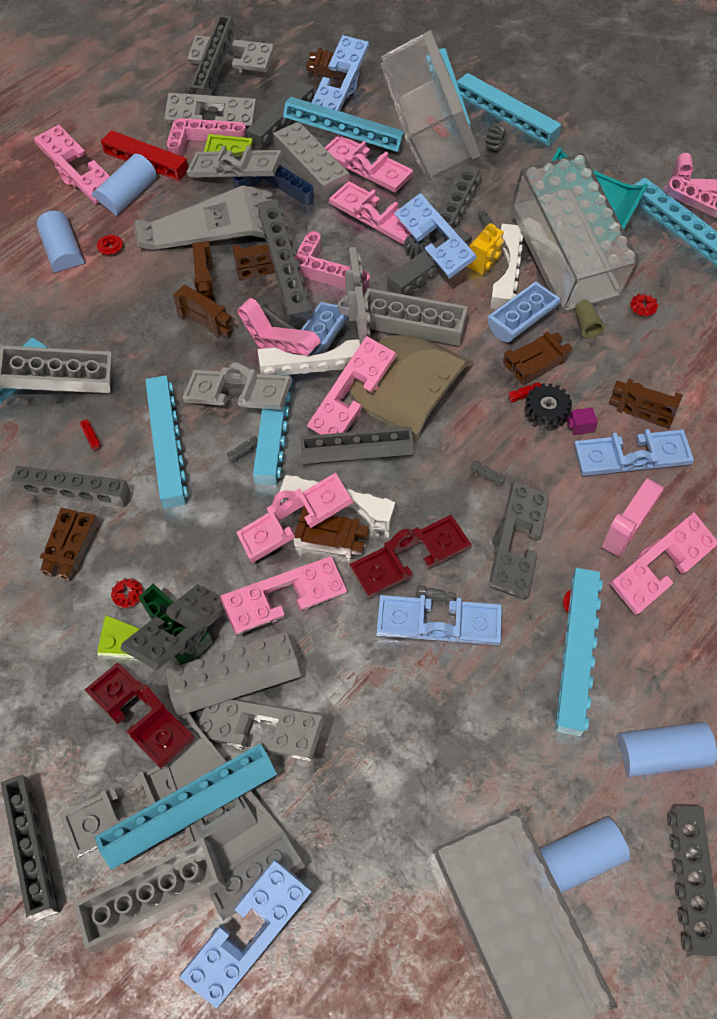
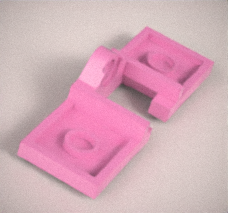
M60 125L36 136L34 143L55 163V168L59 171L63 181L67 185L72 184L75 188L78 186L95 205L98 204L99 201L92 196V192L110 176L94 160L88 163V168L91 171L80 176L69 162L84 156L85 150Z
M339 134L325 147L343 167L395 193L413 176L412 169L388 158L387 152L380 155L373 164H370L369 160L366 159L370 155V149L366 147L365 141L359 144Z
M348 181L329 198V204L403 245L406 236L411 235L394 214L399 209L397 202L391 204L382 215H379L378 211L374 209L380 203V198L376 196L375 190L368 192Z
M366 336L307 427L319 435L347 432L355 418L360 417L362 405L353 401L348 406L340 400L348 394L355 378L364 383L363 388L368 392L372 393L374 389L377 391L379 388L378 383L397 356L396 352Z
M335 472L304 492L299 488L296 491L285 490L277 493L272 505L267 507L269 513L236 533L248 558L254 563L295 538L290 527L283 530L279 520L305 505L309 515L304 518L310 528L352 504L353 500ZM288 498L286 501L280 503L282 499Z
M693 512L665 536L644 549L631 565L609 583L631 611L637 615L673 584L668 575L658 580L647 566L665 550L676 563V567L681 574L686 573L717 546V539Z
M332 557L321 559L221 595L220 600L235 635L269 622L274 623L277 619L283 618L285 614L282 607L278 606L272 609L266 595L283 587L285 589L293 584L299 598L296 603L300 611H306L312 606L346 594V587Z

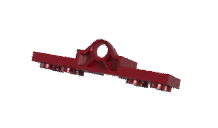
M452 514L422 529H419V527L413 530L402 529L390 541L384 543L383 548L350 563L349 568L367 598L369 599L413 576L408 566L403 567L396 554L419 543L423 545L429 554L423 558L427 569L470 549L472 544Z
M118 662L84 689L92 700L116 724H119L126 718L120 709L135 697L150 710L141 720L132 725L126 731V734L160 770L195 739L193 734L166 709L153 691L146 684L137 681Z

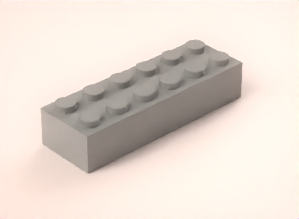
M296 122L273 133L275 149L281 150L282 156L305 181L313 186L314 190L323 200L331 197L349 181V172L300 122Z
M367 288L364 300L368 302V311L366 312H369L370 323L367 326L371 330L415 336L429 341L460 346L468 306Z
M0 345V388L111 393L112 352Z
M287 632L165 670L170 698L177 716L301 677Z
M201 838L74 902L73 905L85 950L98 953L226 888L212 844L206 839Z

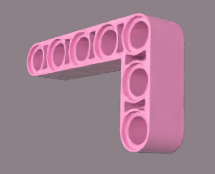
M178 118L172 124L167 148L168 151L183 156L187 140L207 141L208 134L247 138L246 127L242 122Z
M689 153L680 154L676 159L671 178L679 176L717 194V179H690L693 172L692 156Z
M674 176L665 184L664 192L668 196L717 219V208L715 207V204L717 205V194L679 176Z
M316 231L309 232L300 245L296 256H294V259L299 262V274H302L304 278L346 289L345 271L350 270V267L317 258L321 251V236ZM362 270L363 275L360 279H362L363 293H366L367 288H370V275Z
M249 298L237 309L238 315L255 343L261 349L278 348L287 353L309 355L321 343L320 338L312 331L272 327L260 305L253 298Z
M647 478L622 515L618 513L615 517L602 548L620 557L665 487Z

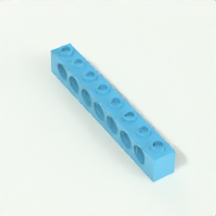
M643 178L634 185L648 184L647 190L638 206L717 266V231L675 199L668 196L647 178Z

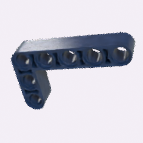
M278 165L274 176L233 177L234 188L242 185L253 187L264 179L304 205H311L314 202L313 186L281 165Z

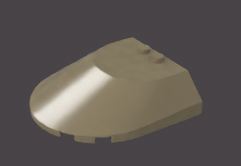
M398 335L376 340V342L396 352L397 356L378 383L379 388L377 391L374 389L372 393L368 392L363 388L364 383L355 378L353 386L351 385L349 390L350 395L353 396L357 403L362 405V411L392 428L412 427L413 439L418 440L423 425L432 409L465 367L468 369L472 368L473 361L415 336Z

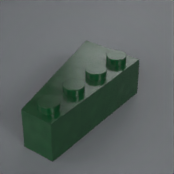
M155 584L148 587L138 597L151 620L158 617L165 621L162 630L176 637L187 628L169 618V615L166 614L167 607L173 604L174 601ZM206 631V634L201 638L191 654L184 652L180 655L177 653L174 656L177 663L182 665L196 660L213 643L210 634Z

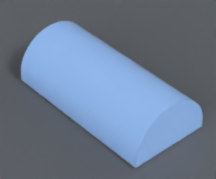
M134 154L92 192V196L117 216L156 179V171L144 156Z
M60 211L43 213L38 218L36 226L53 273L84 264L85 262L67 216Z
M535 281L488 316L489 327L499 340L510 342L557 307L561 299Z
M320 302L310 316V320L301 329L314 332L321 341L309 355L326 353L348 320V316L338 311V305Z
M706 722L617 733L627 777L711 767L716 764V742Z
M605 817L527 854L526 857L547 900L628 862L630 860V853L617 825L609 817Z

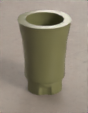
M582 300L577 303L575 310L582 336L590 339L601 335L605 330V323L597 314L594 306L589 300Z

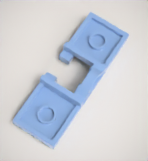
M342 35L328 65L329 70L347 73L340 89L329 86L331 83L330 78L323 77L311 103L337 111L341 110L346 97L349 98L350 94L356 91L357 80L360 74L359 68L370 46L368 41Z
M421 193L394 212L396 218L413 236L416 243L436 228L441 235H444L447 239L446 242L438 248H435L430 243L425 247V251L449 279L477 259L476 254Z
M646 429L644 434H637L636 441L638 446L647 445L649 452L639 450L634 453L631 452L626 456H623L621 449L623 446L622 437L617 436V433H612V436L608 438L574 442V449L582 476L691 465L694 459L684 429L650 433V430Z
M380 595L377 636L500 645L501 643L500 604L462 602L461 598H457V601H450L449 613L456 614L455 626L450 623L446 624L443 622L423 623L424 611L431 612V599H425V595H421L420 598Z
M274 858L246 894H242L240 901L234 908L243 918L251 909L265 921L252 941L249 940L243 950L228 938L230 932L220 924L218 928L212 931L210 938L183 969L179 978L217 1009L312 892L311 888Z

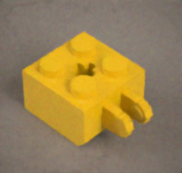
M488 224L476 239L470 243L469 248L476 254L477 259L466 267L482 275L487 270H490L494 262L502 256L501 249L504 243V231L496 228L494 224Z

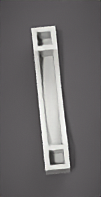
M502 224L501 230L504 231V243L501 251L507 259L508 269L504 276L493 284L490 306L492 309L500 308L516 296V294H513V291L517 290L518 281H515V279H518L519 269H516V267L520 266L521 257L518 255H521L522 245L519 243L523 241V234L518 225Z
M359 339L347 340L339 347L317 355H296L284 352L278 348L258 349L260 374L291 375L343 370L359 348Z
M286 475L279 492L285 490L296 491L299 488L304 492L318 482L304 480L298 476ZM346 489L353 500V503L347 506L348 508L360 514L370 526L389 531L395 514L394 501ZM288 498L282 499L280 503L286 501Z

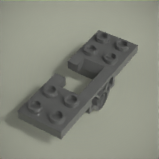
M516 481L511 484L504 517L500 520V524L492 539L495 557L488 585L523 599L528 597L537 552L528 548L523 557L508 550L513 529L526 533L529 537L536 540L541 536L549 495Z
M197 584L167 607L166 611L169 618L187 628L174 637L162 630L165 621L155 617L121 644V650L156 671L177 653L180 655L184 652L191 654L201 638L206 634L207 627L225 613L220 596Z

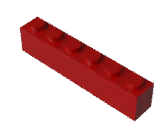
M112 130L101 140L105 154L123 161H127L134 154H140L153 165L156 173L176 181H180L189 168L187 158Z

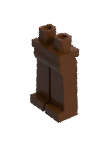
M318 48L317 52H310L306 68L307 71L314 72V77L320 75L322 77L344 80L347 75L344 72L329 70L328 65L334 55L331 51H323V48Z
M209 241L192 243L196 291L214 301L216 300L209 272V269L214 268Z
M267 244L240 248L239 245L233 246L239 281L275 273Z
M185 284L173 295L179 318L184 320L188 317L202 324L218 338L221 335L228 338L233 333L234 329L229 325L232 317L226 313L225 306H219Z
M546 332L534 342L513 352L511 349L506 351L503 364L512 374L514 373V377L524 386L559 364H564L566 357L572 353V347L569 344L560 345L562 343V336L558 332L554 334Z
M629 378L627 383L616 381L609 403L618 406L617 412L622 413L624 411L629 415L670 429L682 399V394L675 393V396L667 395L645 388L640 383H633L634 380Z
M305 505L303 506L294 533L295 538H293L295 547L345 555L348 558H351L352 554L363 555L365 542L357 541V537L367 539L369 526L360 524V519L341 518L332 515L310 528L304 518L309 515V512Z
M60 508L44 553L40 555V559L43 562L40 571L43 575L52 576L56 568L60 569L57 574L59 578L70 580L73 573L79 572V566L83 560L86 548L95 530H98L101 525L96 515Z

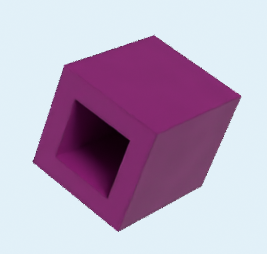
M593 407L571 410L570 417L567 418V426L571 429L573 436L594 433L598 423Z

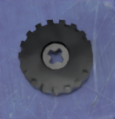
M544 383L541 384L540 388L537 385L534 387V390L531 389L525 402L524 415L528 417L527 421L529 423L533 422L532 426L536 428L538 425L540 430H543L545 427L547 431H551L552 427L556 430L559 429V425L561 427L564 426L567 418H569L572 407V399H570L569 393L565 394L566 390L564 388L560 390L558 385L552 387L551 383L548 386H545Z

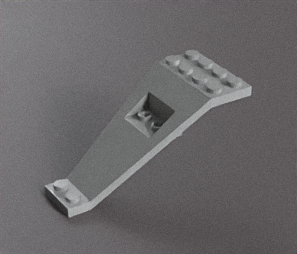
M242 185L151 223L135 219L134 231L137 247L156 250L196 242L229 240V238L247 235L265 238L258 215L257 203L273 200L272 193L267 190Z
M190 713L180 716L177 720L193 734L195 739L164 766L172 793L227 762L195 724ZM250 790L185 827L190 844L201 838L206 839L212 844L226 888L214 893L210 897L223 921L236 913L234 908L240 901L242 894H246L274 858L293 874L305 867L282 828Z

